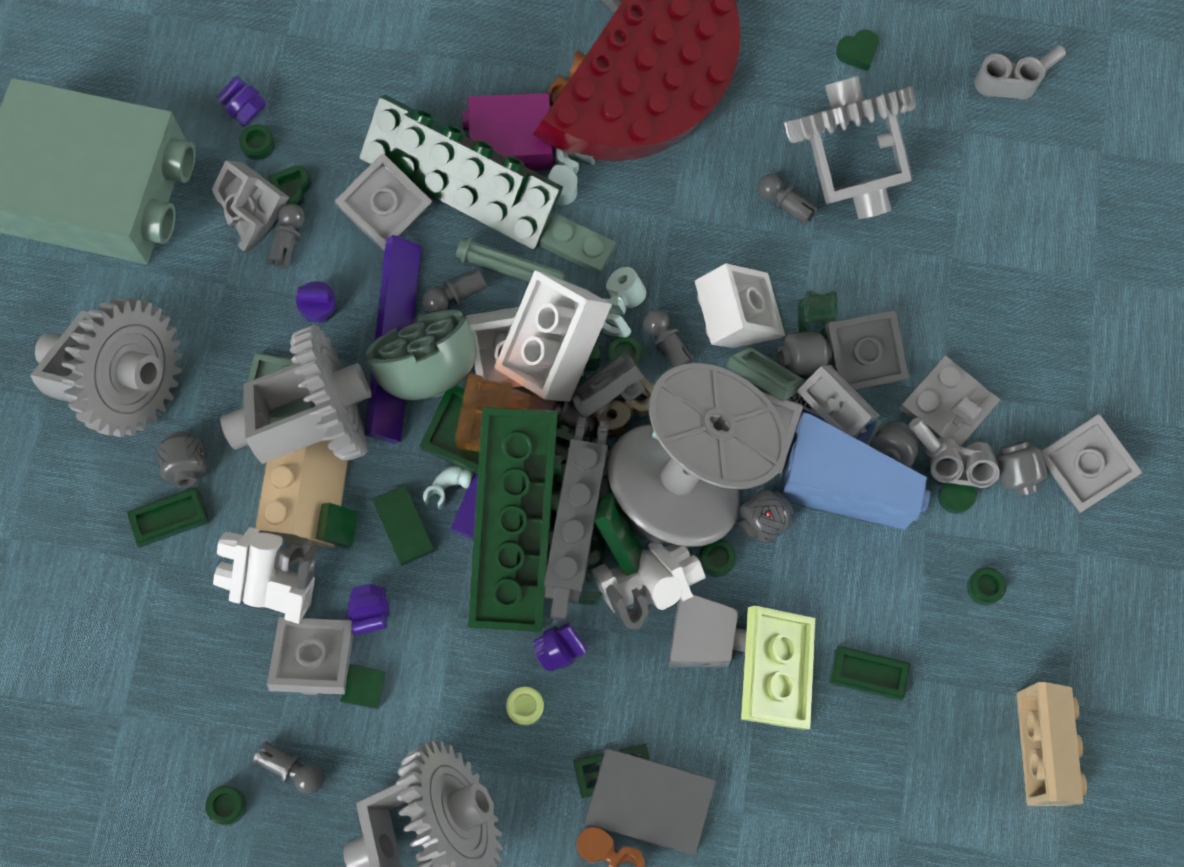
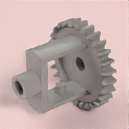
M859 76L825 85L830 109L784 122L789 141L797 143L799 141L802 142L804 139L810 140L826 204L853 197L858 219L869 218L891 211L886 188L913 180L897 115L898 110L901 113H905L915 108L916 99L913 87L910 86L864 99ZM879 113L886 120L888 133L877 136L880 149L892 146L898 172L834 189L821 139L822 133L827 128L828 132L833 134L838 124H841L842 129L846 130L849 121L853 120L857 126H860L863 117H868V120L872 123L874 122V114Z
M116 298L112 299L110 303H100L99 309L101 311L95 309L89 312L81 311L62 335L52 332L42 335L35 346V357L39 365L30 376L36 387L46 396L70 402L68 407L77 412L76 418L79 421L85 422L87 428L109 436L124 437V434L136 435V429L141 431L147 430V422H157L156 411L162 413L167 411L163 400L173 401L174 399L169 392V388L179 386V383L173 379V375L182 373V369L174 366V364L182 358V354L174 352L181 344V341L172 338L177 329L176 327L168 326L170 317L161 315V308L153 307L152 303L137 299Z
M313 324L296 331L291 337L290 352L296 354L292 357L291 361L295 364L243 384L244 407L221 416L222 430L230 446L236 450L249 445L256 458L262 464L323 440H332L328 444V448L334 450V455L338 456L339 459L348 461L365 455L368 452V436L364 435L366 424L362 419L364 415L358 403L371 397V389L361 366L355 363L343 368V361L338 359L336 348H332L329 337L326 338L325 332L320 330L319 326ZM304 396L306 397L303 401H313L315 404L313 408L270 424V409Z
M431 741L410 751L402 760V766L398 769V775L401 777L395 785L356 803L363 835L348 841L343 850L347 867H402L389 810L406 802L408 806L402 808L399 811V815H408L412 821L403 830H412L417 833L416 838L410 843L411 847L419 845L424 847V851L416 855L418 867H497L496 865L502 863L498 852L503 851V847L496 840L502 835L494 826V823L499 821L498 817L493 815L494 804L487 792V788L479 783V774H471V763L468 761L463 764L462 754L460 752L454 754L451 745L445 747L442 741L436 744L434 741Z

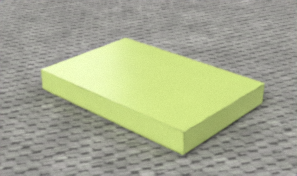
M760 606L748 607L741 720L800 730L810 729L816 618Z

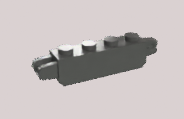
M579 416L575 437L570 441L544 582L545 598L553 599L551 619L566 621L569 602L578 603L579 597H582L595 527L594 519L599 504L607 459L608 445H606L610 421L601 420L597 431V443L583 441L588 427L587 417Z

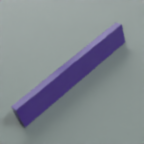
M395 235L386 238L375 341L393 328H396L399 332L406 326L413 324L421 245ZM371 371V397L368 398L364 435L392 444L399 443L402 438L405 399L394 397L383 390Z

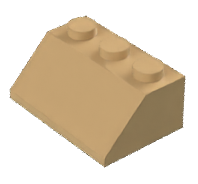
M332 440L320 441L267 462L255 526L256 529L260 530V533H271L281 536L285 543L303 544L313 541L318 546L335 548L334 544L316 539L321 505L323 503H332L342 506L349 460L339 459L338 456L334 455V450L328 448V444Z
M1037 682L1017 692L1027 806H1072L1084 803L1083 797L1087 793V781L1085 775L1080 771L1079 758L1083 755V742L1081 736L1077 735L1075 720L1079 717L1078 700L1076 697H1073L1072 687Z

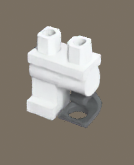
M249 527L244 535L225 532L218 542L217 554L233 559L234 563L232 565L221 562L218 565L214 574L213 585L230 590L229 601L240 604L243 601L249 606L270 608L285 613L284 620L299 624L311 605L318 545L313 541H308L303 544L291 545L288 549H285L282 546L283 538L281 536L271 533H260L259 529ZM293 564H299L298 573L290 571Z
M648 544L650 550H643L639 570L635 574L626 576L620 566L609 570L605 564L591 570L604 601L618 615L627 628L636 630L642 626L649 615L647 606L649 604L664 610L675 604L679 598L685 601L693 597L689 586L706 577L700 561L695 555L690 556L686 546L672 544L664 548L662 544ZM634 603V606H633L632 609H626V608H625V607H627V606H629V605H631V604Z

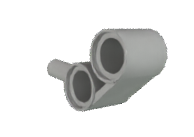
M1058 45L1040 60L1034 57H1025L1017 64L1011 63L1004 55L991 54L985 58L975 77V88L980 94L987 97L1029 99L1035 94L1046 71L1065 57L1066 51L1062 46Z
M917 417L910 422L909 427L927 448L926 454L933 478L937 481L986 488L998 480L1000 470L995 453L988 444L975 442L966 448L958 447L957 443L950 438L937 439L921 417ZM944 458H950L949 461L939 462ZM986 463L981 467H976L977 464Z

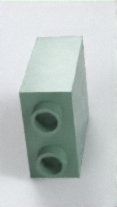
M11 78L0 107V233L148 265L155 242L166 244L173 233L175 207L172 203H169L175 181L186 183L192 175L196 157L195 145L193 142L185 140L171 111Z

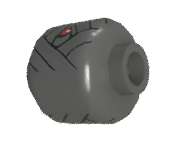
M178 431L165 436L164 440L156 448L161 478L166 482L173 483L176 487L183 488L194 485L196 480L201 478L207 471L203 442L190 432Z
M762 490L740 506L739 512L742 520L738 523V526L750 541L756 538L762 543H769L791 527V515L794 514V511L788 500L779 491L773 493L769 490Z

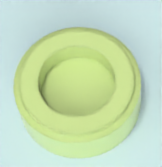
M520 687L509 695L506 709L513 722L518 725L529 726L541 718L544 711V703L538 691L531 687Z

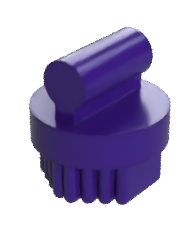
M235 76L216 96L217 100L227 107L225 112L243 126L251 122L267 104L259 95L257 89L252 85L247 86L238 76Z
M312 281L302 287H298L296 306L300 314L308 322L326 323V319H329L333 312H336V297L328 284Z
M371 584L354 587L349 596L350 602L347 604L348 618L352 621L351 628L353 634L360 635L387 628L386 618L390 615L389 601L386 599V589Z
M570 622L565 623L560 628L557 626L549 628L543 632L542 636L534 639L532 643L536 658L544 670L547 671L566 668L575 662V657L582 656L588 650Z

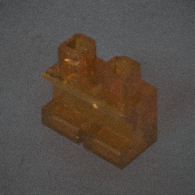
M469 373L462 403L463 408H461L455 436L457 448L479 451L483 405L530 409L531 395L519 390H513L512 382L498 383L485 380L483 376Z

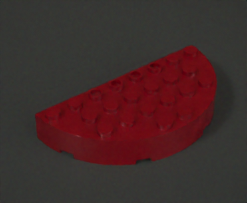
M623 0L533 135L564 152L571 154L577 152L593 156L595 160L623 161L648 157L664 151L669 146L684 139L715 108L732 80L740 48V21L736 0Z

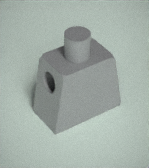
M692 594L693 597L685 601L679 598L668 661L669 667H728L733 650L745 652L747 630L736 628L738 616L736 609Z

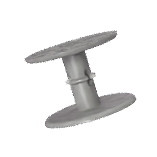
M703 363L683 364L665 372L654 385L649 401V414L652 424L631 429L614 444L608 459V479L612 492L623 511L643 530L672 544L703 546L718 541L732 529L740 509L739 489L757 487L771 480L780 471L785 462L788 445L786 431L778 412L769 399L756 386L740 375L722 367ZM653 430L658 439L652 438Z

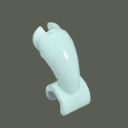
M457 465L448 467L436 477L432 486L425 490L423 495L425 504H428L430 496L439 494L441 499L438 502V509L444 508L447 501L444 493L445 488L453 485L457 486L458 484L468 488L474 473Z

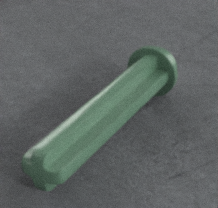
M472 237L468 239L462 238L457 248L456 258L461 259L463 264H466L468 261L530 282L535 270L564 281V273L559 270L476 243Z

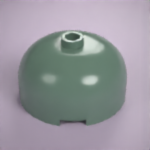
M443 310L417 317L419 323L406 326L399 332L396 328H393L384 336L374 341L367 349L365 355L374 378L381 388L400 399L421 400L444 395L447 390L461 382L470 372L477 352L475 336L468 320L463 317L461 311Z

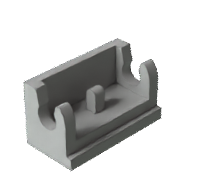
M831 365L821 366L797 390L828 424L854 438L861 434L860 431L864 427L873 423L880 416Z

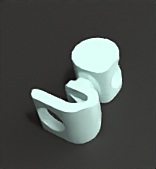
M556 148L557 165L552 168L548 179L563 186L557 204L568 205L577 196L578 181L576 174L579 170V163L571 160L568 155L595 165L593 156L577 152L571 154Z
M622 267L612 273L606 284L611 298L603 299L612 305L601 331L606 335L625 338L629 336L631 330L620 315L625 314L626 308H633L641 304L647 292L634 269ZM606 322L612 323V324H614L615 326H617L618 328L613 327V326H610V325L607 324Z

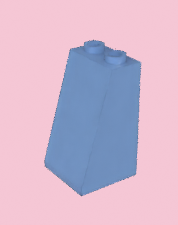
M803 412L790 445L780 492L789 503L905 530L913 520H918L921 511H926L930 498V491L925 490L927 477L819 418Z

